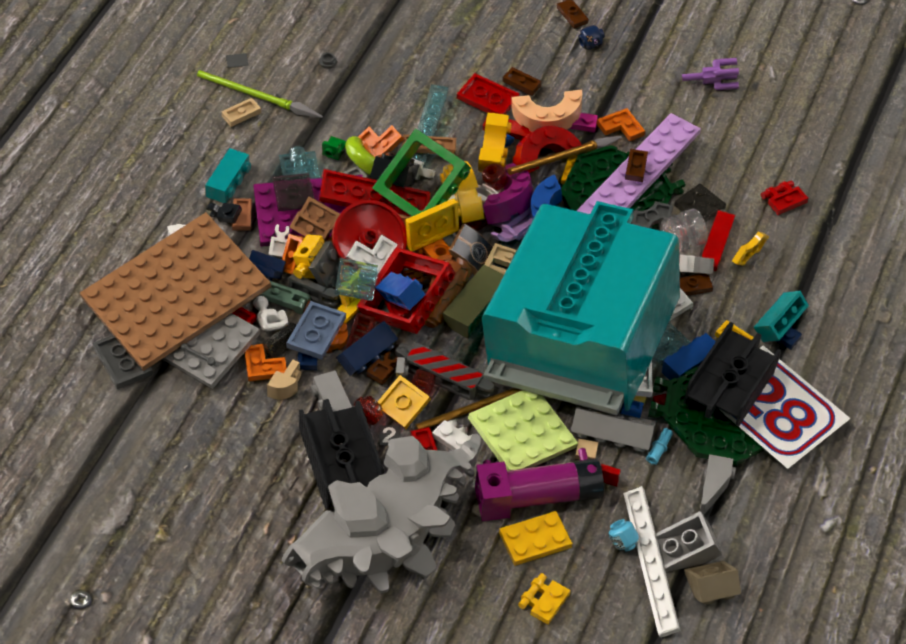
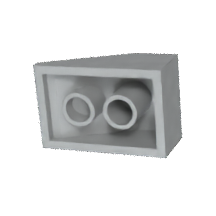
M701 511L656 533L665 572L705 564L723 555L710 523Z

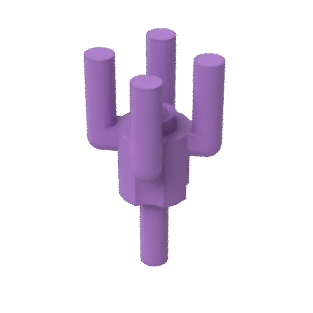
M737 58L715 59L712 62L713 67H704L702 73L682 74V81L703 80V84H714L715 90L739 89L738 82L721 83V80L737 79L739 69H720V66L737 65Z

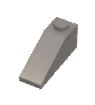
M709 454L700 511L703 515L726 490L730 479H734L736 467H732L733 459Z

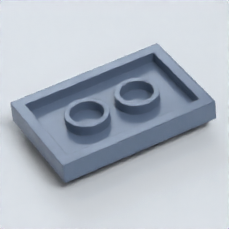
M310 301L286 342L287 348L322 360L346 319V313Z

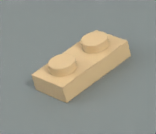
M250 98L221 112L224 120L230 127H233L261 114V108L253 98Z

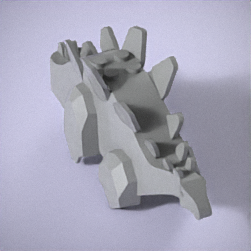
M473 434L470 440L464 442L460 449L449 452L425 450L421 443L413 436L390 439L388 442L389 448L383 463L388 468L387 473L379 475L370 481L367 487L360 482L347 483L339 480L330 484L328 489L335 509L334 513L328 510L323 512L307 531L288 547L282 557V562L287 566H294L302 575V581L307 586L315 589L320 588L319 582L323 579L327 583L332 584L333 577L342 576L346 586L353 588L357 581V575H367L376 590L380 593H385L389 591L387 570L393 566L397 568L401 564H403L405 569L424 578L430 577L436 571V563L429 548L423 541L427 534L431 537H451L455 528V522L446 510L440 507L443 500L457 503L459 495L456 487L452 486V483L456 481L461 486H464L466 479L463 473L474 477L473 467L477 463L480 451V435Z

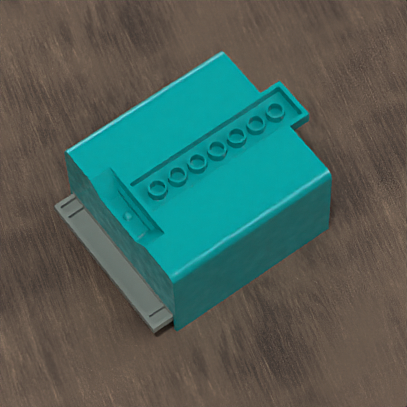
M597 201L591 213L587 214L549 204H542L482 316L488 367L483 374L484 378L498 384L618 415L624 402L625 410L629 411L680 298L678 237L672 233L631 224L634 213L633 209Z

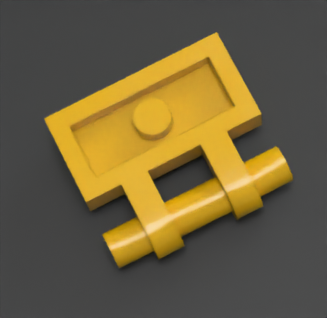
M540 573L531 582L529 590L522 594L518 606L521 609H525L527 605L533 607L530 615L549 625L569 597L571 590L554 580L547 586L544 584L547 576ZM537 592L542 593L539 600L534 597Z

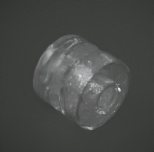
M694 208L684 210L678 215H671V217H666L661 221V231L672 233L678 237L679 254L683 251H688L690 248L702 246L708 240L706 223L701 214Z

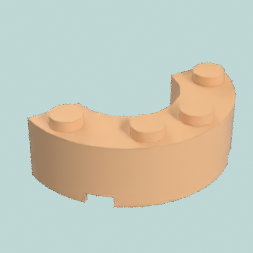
M582 90L565 91L563 100L552 107L536 105L529 95L512 97V113L515 120L521 126L524 125L529 128L531 132L544 126H558L567 130L579 119L582 111Z

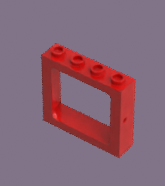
M396 247L358 303L357 308L365 318L380 323L385 321L387 325L418 334L438 301L454 280L456 273L449 262ZM404 268L436 277L409 319L377 309L383 297L375 287L390 272L399 274Z

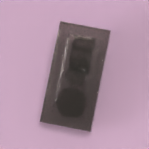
M291 322L262 343L269 359L278 358L289 350L286 342L296 327L295 323Z

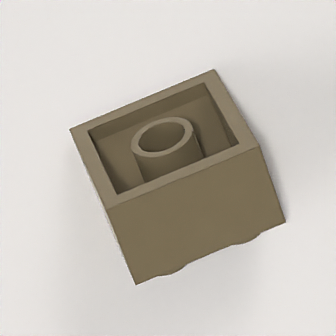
M725 561L684 569L695 599L703 604H712L715 600L721 598L724 600L733 599L735 595L741 594L738 569Z

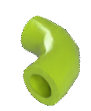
M356 136L348 138L345 143L347 155L361 170L370 175L375 157L364 148L360 138Z

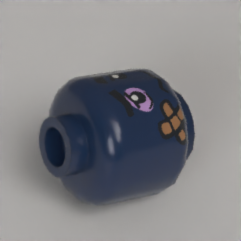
M596 25L583 28L580 31V35H578L581 46L588 50L601 46L603 38H605L602 28L599 29Z

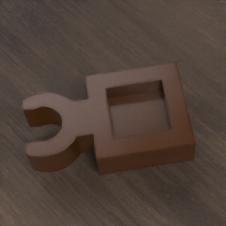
M387 352L384 355L383 361L380 359L376 360L367 370V376L383 385L394 373L393 367L397 366V357L394 360H390L391 352Z

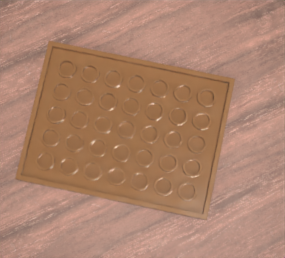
M205 212L81 291L80 296L141 369L145 371L180 348L182 344H186L272 286L271 282Z

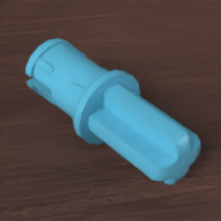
M664 428L659 438L653 441L652 449L646 456V460L650 464L657 465L662 454L667 451V444L673 435L672 430Z

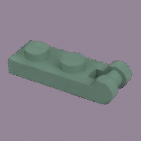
M270 281L272 287L259 295L267 298L269 302L293 309L298 314H303L305 305L311 300V296L305 292Z

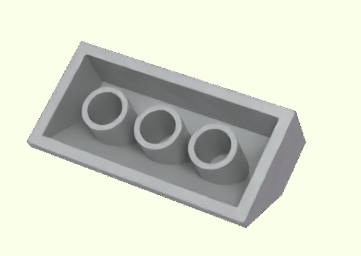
M578 405L575 410L571 432H575V436L586 438L587 436H592L598 442H606L608 440L614 442V445L619 447L629 445L633 446V449L636 451L645 452V449H650L656 421L628 416L620 412L618 415Z

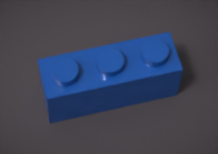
M390 272L375 287L387 302L410 310L426 295L422 290L423 286L418 280H412L408 276L404 277L400 273Z
M707 333L701 337L694 338L690 344L682 346L675 354L668 355L663 360L661 372L671 380L675 377L677 379L683 376L685 372L695 367H699L716 341Z

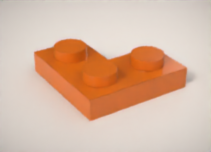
M627 108L597 119L596 124L605 136L619 130L622 131L629 141L645 136L644 128Z
M393 125L380 137L370 126L358 136L362 140L364 148L374 157L382 153L391 152L404 140V137Z
M263 344L250 345L245 351L248 381L271 379L276 371L284 373L287 369L285 357L265 359Z

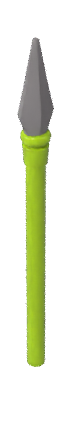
M201 70L197 73V76L274 103L288 111L291 110L296 115L323 117L301 102L278 98Z

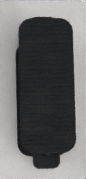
M729 322L690 379L683 403L687 404L692 399L706 406L704 417L708 419L718 408L736 417V426H740L773 376L781 350L778 349L772 355L758 348L761 334L756 333L754 338L750 340L732 331L734 323Z
M329 399L323 400V410L304 414L303 409L299 410V430L325 509H328L330 503H333L328 486L336 480L347 483L360 482L367 487L370 481L384 474L382 462L380 461L374 439L372 438L373 436L359 400L355 402V407L334 412ZM336 442H341V443H343V444H342V445H337V444H335V443H336ZM346 459L348 462H342L341 460Z

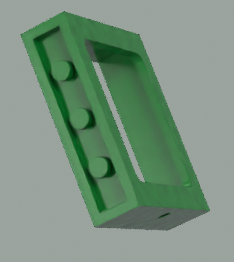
M415 128L372 189L412 217L448 201L458 191L462 180L468 177L471 167ZM421 144L454 167L422 211L390 190L392 184Z

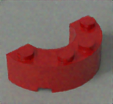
M544 126L522 138L516 146L513 163L517 166L537 160L542 148L551 149L559 153L582 144L573 133L562 127ZM535 167V168L529 169V170H527V171H528L529 173H531V172H533V171L539 169V167Z

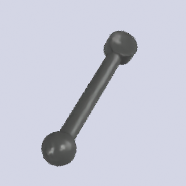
M187 344L181 345L182 351H188L202 358L210 366L215 364L213 357L208 358L189 348Z

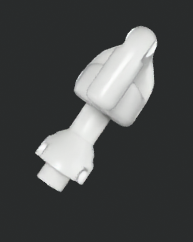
M264 296L256 297L253 304L259 310L257 319L260 328L263 331L286 328L288 318L285 311L267 309L269 305L268 299Z

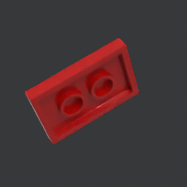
M474 73L457 93L456 99L486 113L506 115L512 108V97H517L520 93Z

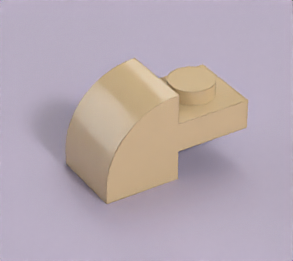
M292 360L284 373L275 372L267 384L268 397L282 400L290 398L297 393L298 381L302 373L300 371V362Z

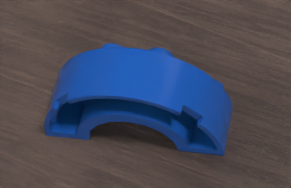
M555 175L543 180L534 190L531 198L532 221L542 204L555 206L562 201L561 187Z

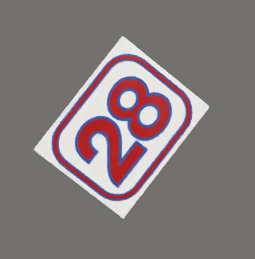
M765 346L760 347V349L774 355ZM779 359L773 376L739 427L788 469L850 418ZM720 410L736 424V417Z

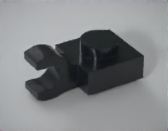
M209 203L206 208L208 211H211L210 216L217 217L219 222L234 224L242 211L240 205L223 203L222 207L215 203Z

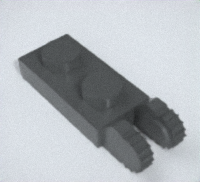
M293 273L289 277V287L309 294L311 296L310 301L330 308L338 307V291L333 288L326 289V287L303 277L299 279Z

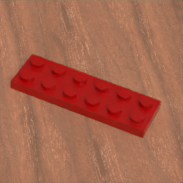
M327 169L323 170L319 195L320 202L348 207L361 200H376L389 205L400 215L410 216L372 189L378 180ZM393 184L390 187L391 191L420 211L424 210L430 202V192L410 187L402 188Z

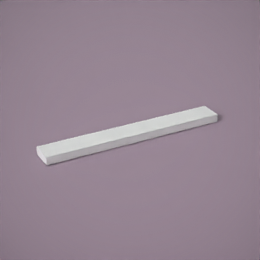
M641 486L623 494L630 522L633 523L639 534L636 547L658 635L662 638L681 630L645 490Z

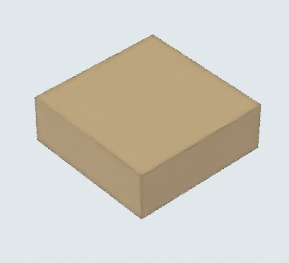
M579 439L575 459H580L578 453L580 448L586 449L588 459H595L598 442Z

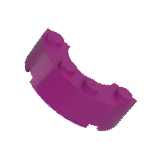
M516 164L505 165L500 174L504 191L488 195L483 204L488 224L511 220L510 216L517 213L521 215L531 207L534 189L527 170L509 175L508 168L514 167Z

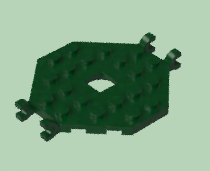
M609 145L578 154L576 162L561 188L562 200L567 209L577 211L629 157V151L625 153L617 150L618 147ZM668 167L630 209H633V213L634 211H644L651 208L655 201L668 204L673 193L676 195L684 193L682 188L685 187V182L681 179L670 183L666 176V173L671 172V168ZM659 223L653 225V226L651 227V229H655V230H656L657 227H658V225H659Z
M698 367L685 372L683 376L677 379L676 377L671 380H664L660 377L655 378L653 392L662 393L667 391L664 405L652 401L648 417L657 418L663 416L696 457L708 459L710 454L733 459V465L736 466L765 450L739 426H736L732 420L717 418L714 413L708 419L704 417L706 406L692 399L687 404L683 403L688 383Z

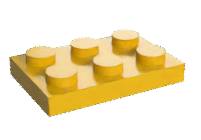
M454 198L405 220L408 249L413 252L459 231L458 203Z
M557 511L499 528V534L514 566L572 548V542Z

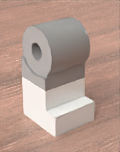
M680 254V272L713 274V258Z

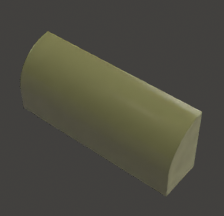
M483 265L443 312V318L447 325L458 334L469 338L482 322V316L504 275Z

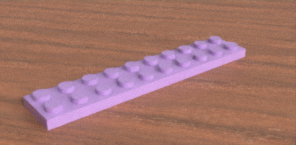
M670 113L636 149L648 151L643 182L625 180L627 158L577 211L590 214L597 201L630 208L700 134L701 128Z

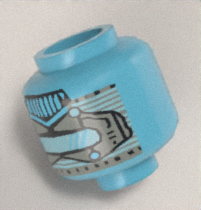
M621 519L610 526L611 529L608 534L616 549L630 551L636 547L635 543L639 540V534L632 522Z

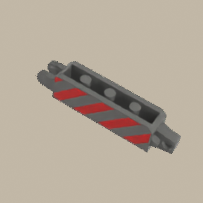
M417 342L414 346L400 343L395 351L396 356L405 358L406 366H409V373L467 400L475 399L476 396L486 399L494 394V384L484 378V373L478 369L466 366L460 361L453 360L443 353H438Z

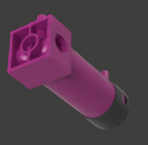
M580 448L578 450L579 461L507 470L505 461L491 463L490 460H484L483 464L476 465L475 492L482 522L510 518L511 509L603 498L604 480L598 458L588 459L586 449Z

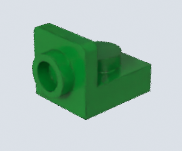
M331 136L328 142L323 141L322 155L339 161L346 150V141Z

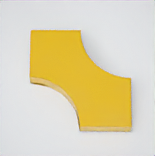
M758 231L747 244L740 247L732 262L741 266L745 265L754 254L761 251L769 236Z

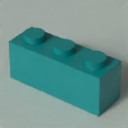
M229 148L205 184L207 198L227 203L229 198L234 196L235 189L238 185H241L244 175L251 169L249 154Z
M801 291L783 293L754 326L755 331L762 335V342L779 341L808 308L809 304Z

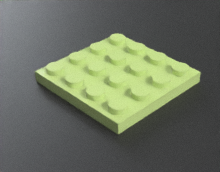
M522 390L468 415V419L499 462L505 461L507 470L535 467L577 448L578 445L577 440L543 395Z

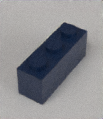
M383 321L339 354L336 359L349 376L355 372L359 375L367 368L365 364L369 361L373 364L381 358L379 354L382 351L387 353L394 348L395 345L393 343L398 338L387 323Z

